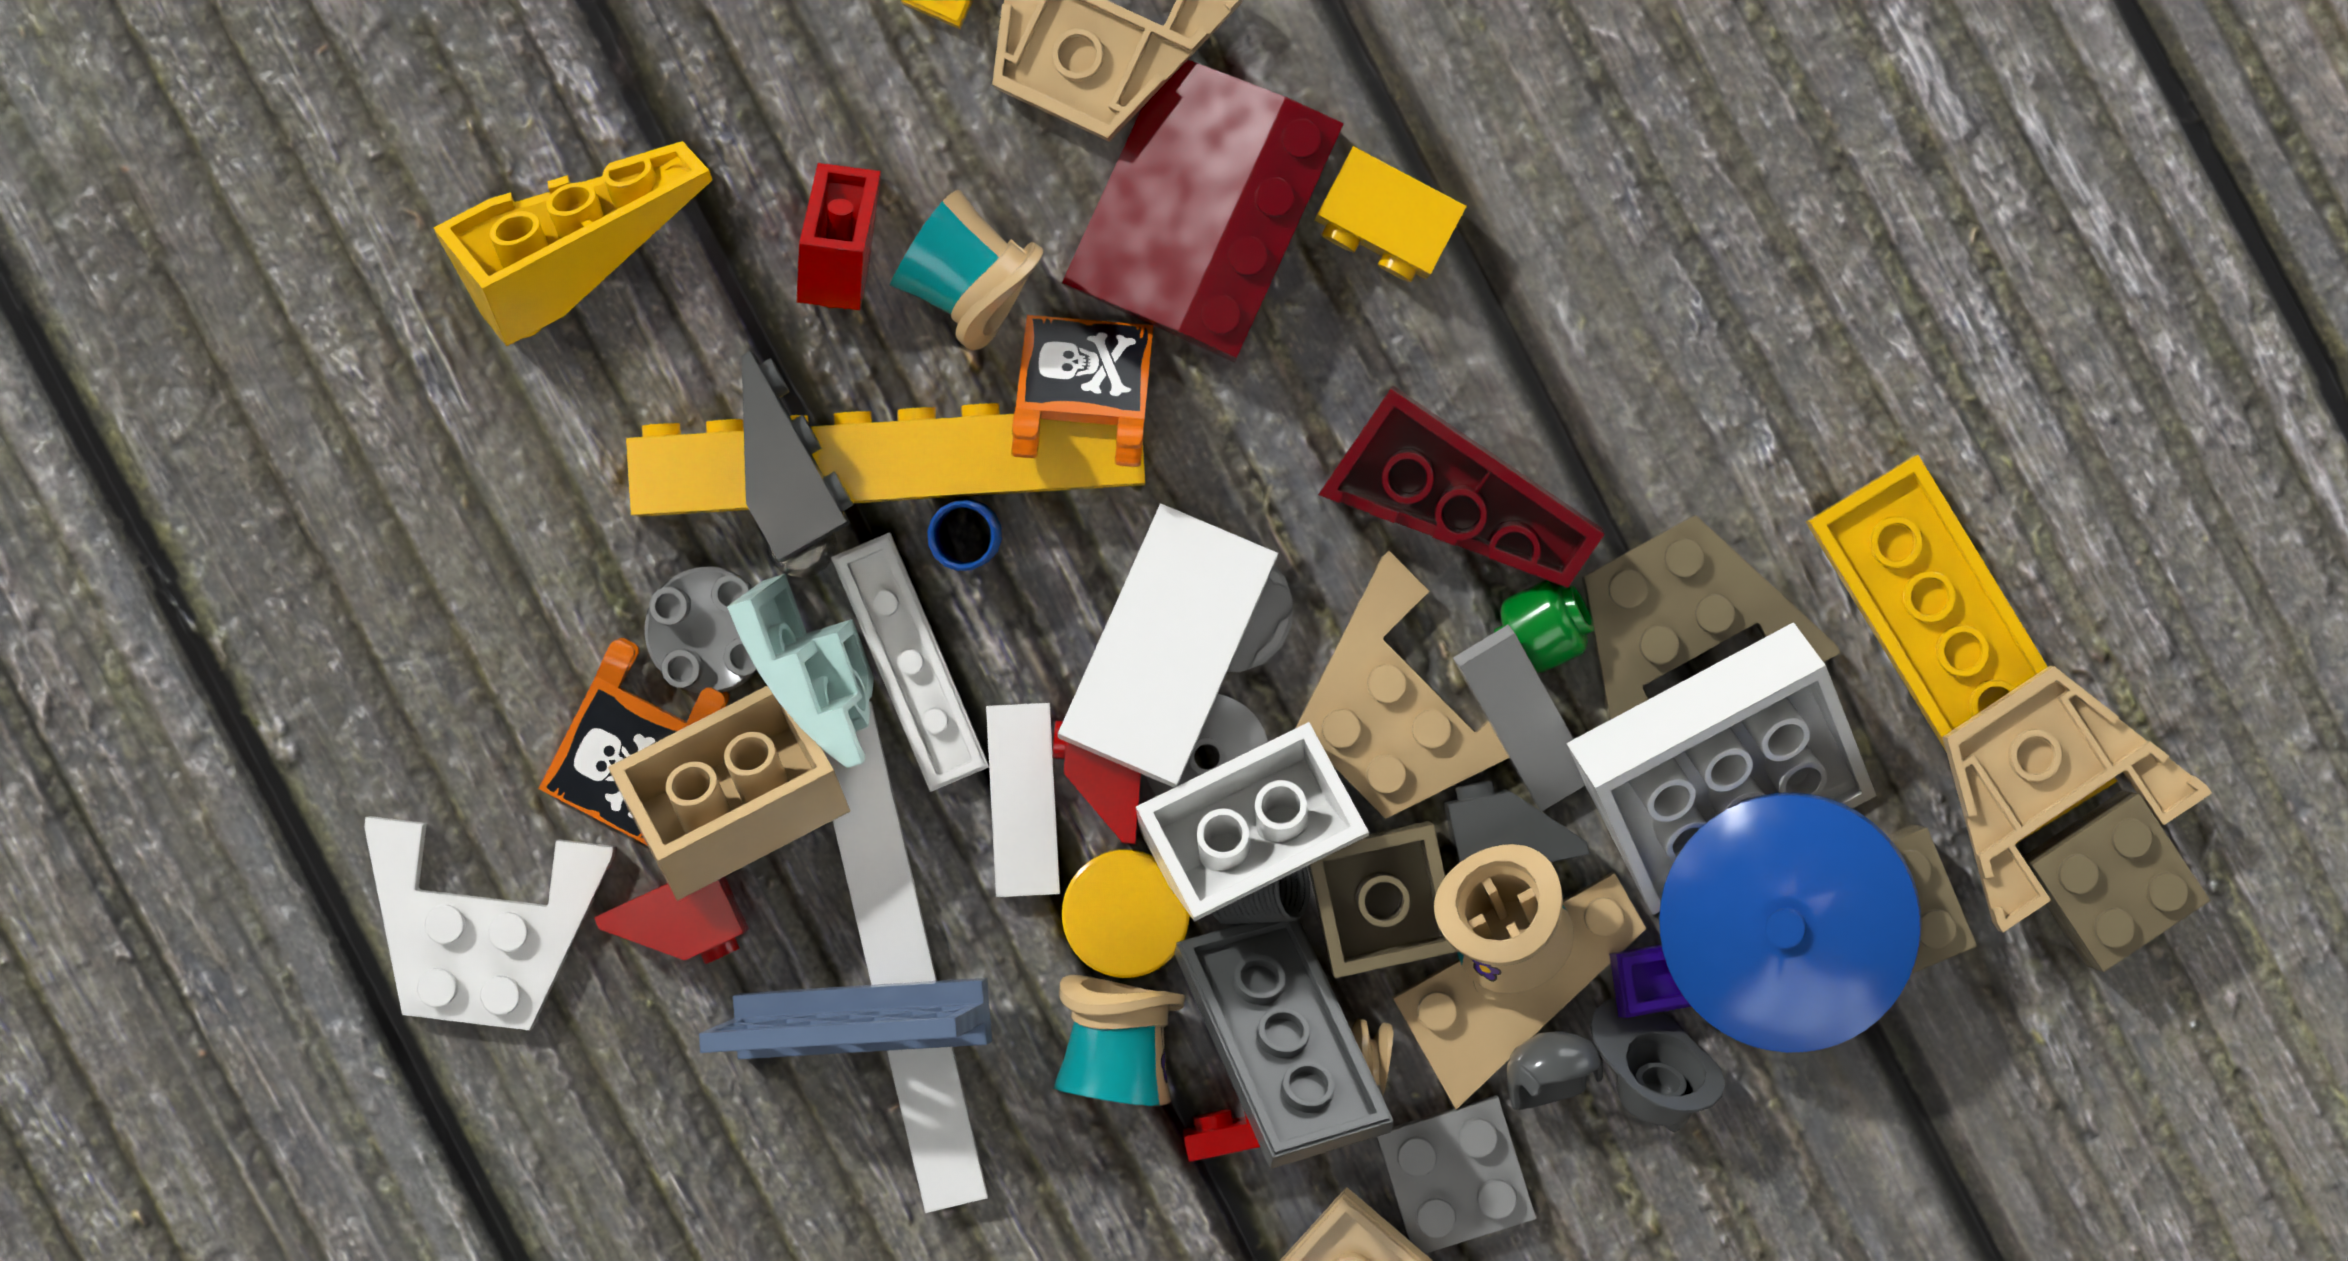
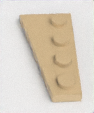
M1614 872L1563 899V905L1569 912L1573 923V946L1565 965L1553 978L1543 985L1526 992L1512 994L1494 992L1481 987L1473 981L1462 968L1460 960L1457 959L1392 996L1455 1109L1460 1107L1509 1060L1515 1048L1532 1038L1611 963L1610 953L1624 951L1646 930L1644 923Z

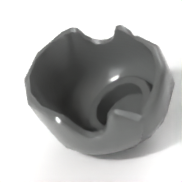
M1565 1031L1539 1033L1515 1048L1510 1055L1506 1070L1507 1087L1512 1108L1514 1110H1523L1577 1096L1585 1091L1586 1077L1592 1072L1597 1082L1602 1081L1603 1061L1594 1043L1580 1035Z

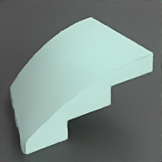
M786 574L761 581L727 606L739 637L753 664L777 701L798 726L826 753L846 768L862 764L865 761V754L859 744L856 732L869 726V699L872 697L874 677L854 620H847L806 633Z

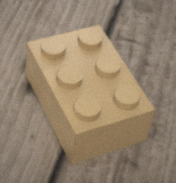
M768 686L608 767L630 814L677 901L850 812L835 771L822 748L798 726L777 701Z

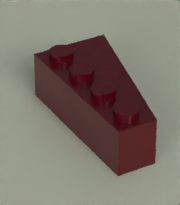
M1393 385L1318 494L1324 498L1344 503L1368 512L1370 515L1392 523H1398L1430 535L1432 538L1489 557V559L1565 587H1569L1605 535L1603 528Z

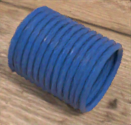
M975 500L954 501L941 507L932 517L927 530L928 546L934 558L944 567L956 571L973 570L988 563L998 552L1002 541L1001 524L996 513L984 503ZM967 507L978 511L986 518L991 529V542L988 551L981 559L975 562H961L953 559L945 552L940 542L939 530L942 521L950 511L956 508Z

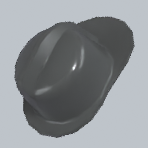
M1616 998L1604 1001L1594 1011L1590 1025L1593 1043L1604 1060L1617 1073L1616 1089L1621 1104L1631 1115L1643 1122L1665 1126L1668 1130L1677 1132L1686 1125L1693 1113L1713 1107L1722 1098L1725 1080L1721 1068L1667 1013L1663 1011L1628 1018L1618 1017Z

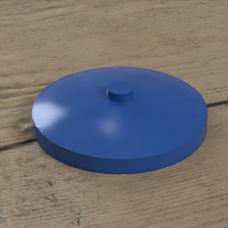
M1794 792L1773 793L1744 800L1728 807L1704 824L1682 848L1669 871L1662 893L1659 915L1660 938L1668 969L1675 984L1693 1009L1720 1032L1739 1042L1764 1050L1785 1053L1809 1052L1838 1045L1854 1038L1877 1022L1900 996L1912 973L1919 951L1922 929L1921 906L1913 876L1905 859L1890 838L1871 820L1842 803L1817 795Z

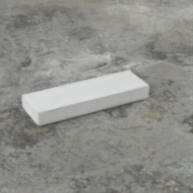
M1050 703L986 706L996 897L1060 894Z

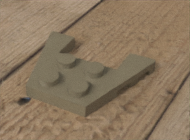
M1696 515L1685 519L1582 576L1587 608L1594 624L1592 635L1596 657L1599 660L1605 693L1604 700L1609 720L1649 700L1643 690L1644 685L1754 624L1757 625L1763 638L1794 622L1823 662L1841 653L1838 646Z

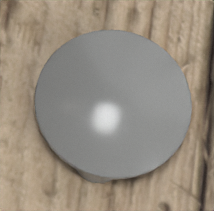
M699 567L679 573L652 595L645 620V641L653 663L670 685L699 694L706 687H711L723 693L744 684L757 672L727 606L754 587L745 578L722 568Z

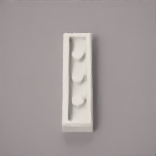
M889 532L831 557L930 792L989 768V763L892 534Z

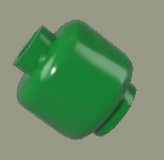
M1544 580L1507 598L1501 607L1502 626L1494 629L1495 633L1509 625L1516 634L1536 672L1544 673L1582 655L1588 644L1587 634L1594 632V624L1582 596L1574 586L1571 585L1564 588L1562 585Z

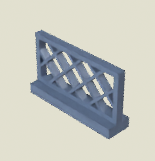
M987 978L739 993L733 996L734 1019L699 1033L700 1053L737 1051L738 1059L987 1045L992 1042Z

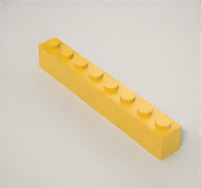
M999 403L962 405V417L936 419L935 407L898 409V421L873 423L872 411L842 412L833 414L834 425L810 426L822 449L813 453L812 456L824 477L834 471L836 472L853 504L1145 485L1143 445L1141 465L1139 467L1115 464L1117 425L1041 419L1037 457L1022 458L1012 456V424L1014 414L1000 415ZM791 415L790 417L794 420L801 415ZM803 415L808 422V415ZM743 419L706 421V433L681 434L680 423L642 425V437L626 438L630 510L632 516L646 517L749 510L746 504Z

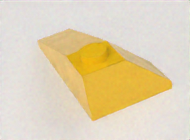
M681 141L610 162L604 169L602 176L587 181L571 183L568 175L547 181L549 192L514 202L511 192L490 198L433 228L479 312L507 347L520 339L537 334L543 327L564 317L713 179L709 169Z

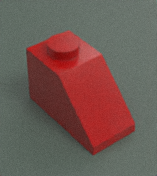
M823 163L817 164L799 241L796 303L860 311L869 271L881 171Z
M1055 720L1052 758L1065 759V776L1121 842L1135 844L1137 828L1136 806L1139 804L1141 773L1059 739L1058 732L1063 721Z
M725 877L678 901L668 883L594 917L600 930L684 961L700 954L705 964L740 949L735 937L749 930Z

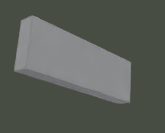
M1509 625L1453 657L1527 791L1541 812L1585 786L1566 744L1574 739L1520 641Z

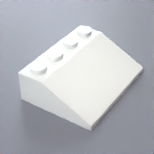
M1794 622L1566 743L1585 786L1652 915L1660 912V903L1666 879L1682 848L1704 824L1728 807L1761 795L1794 792L1829 798L1853 809L1877 796L1827 667Z

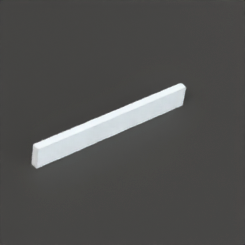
M870 701L869 726L856 732L859 744L865 754V761L862 764L846 768L823 750L835 771L850 812L833 820L868 973L871 985L937 981L872 701ZM940 1047L887 1051L925 1213L987 1199L988 1192L954 1048Z

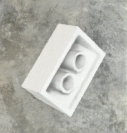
M1309 722L1136 806L1139 830L1168 886L1194 922L1369 836L1367 827Z

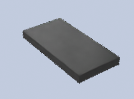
M1300 920L1295 922L1243 923L1176 942L1175 957L1270 1169L1391 1133L1394 1122Z

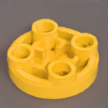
M1133 849L1109 850L1089 860L1076 872L1070 881L1062 904L1063 929L1075 954L1092 969L1118 978L1143 976L1164 966L1175 955L1176 942L1185 939L1189 925V913L1168 886L1153 855Z

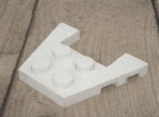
M372 816L365 817L364 828L402 1015L531 1030L568 956L567 953L581 923L588 914L601 881L615 857L616 846L556 840L548 905L421 890L419 883L427 823Z

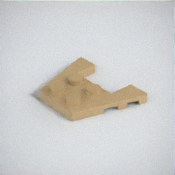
M1004 0L1001 10L992 85L995 89L1110 142L1240 6L1243 0H1176L1164 25L1157 24L1108 0Z
M1387 551L1381 557L1362 598L1359 600L1333 655L1295 727L1298 728L1308 722L1310 723L1333 767L1385 819L1509 758L1488 720L1474 732L1384 641V636L1430 592L1390 551Z
M2048 666L1942 737L1992 922L2000 932H2005L2051 901L2016 848V842L2121 772L2125 774L2135 791L2141 795L2160 825L2167 824L2212 794L2205 783L2177 765L2169 758V755L2151 741L2145 740L2122 722L2119 716L2055 666Z

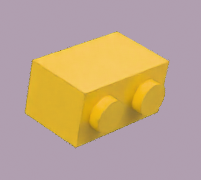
M1353 146L1314 221L1325 226L1321 233V236L1353 253H1355L1360 244L1382 256L1377 264L1380 268L1402 280L1412 282L1415 274L1424 279L1430 276L1466 205Z

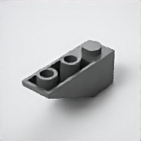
M749 351L741 356L746 504L778 561L784 562L850 525L851 523L844 510L854 504L836 472L834 471L824 477L812 454L822 449L803 415L794 420L791 419L780 397L790 391L772 359L770 358L760 364L756 355Z

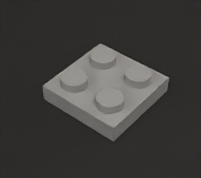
M1497 1095L1461 1105L1457 1109H1448L1394 1126L1391 1129V1133L1377 1137L1408 1239L1425 1254L1536 1219Z

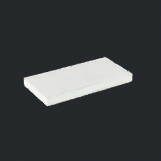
M1160 503L1060 727L1058 738L1171 787H1177L1274 567L1278 553Z

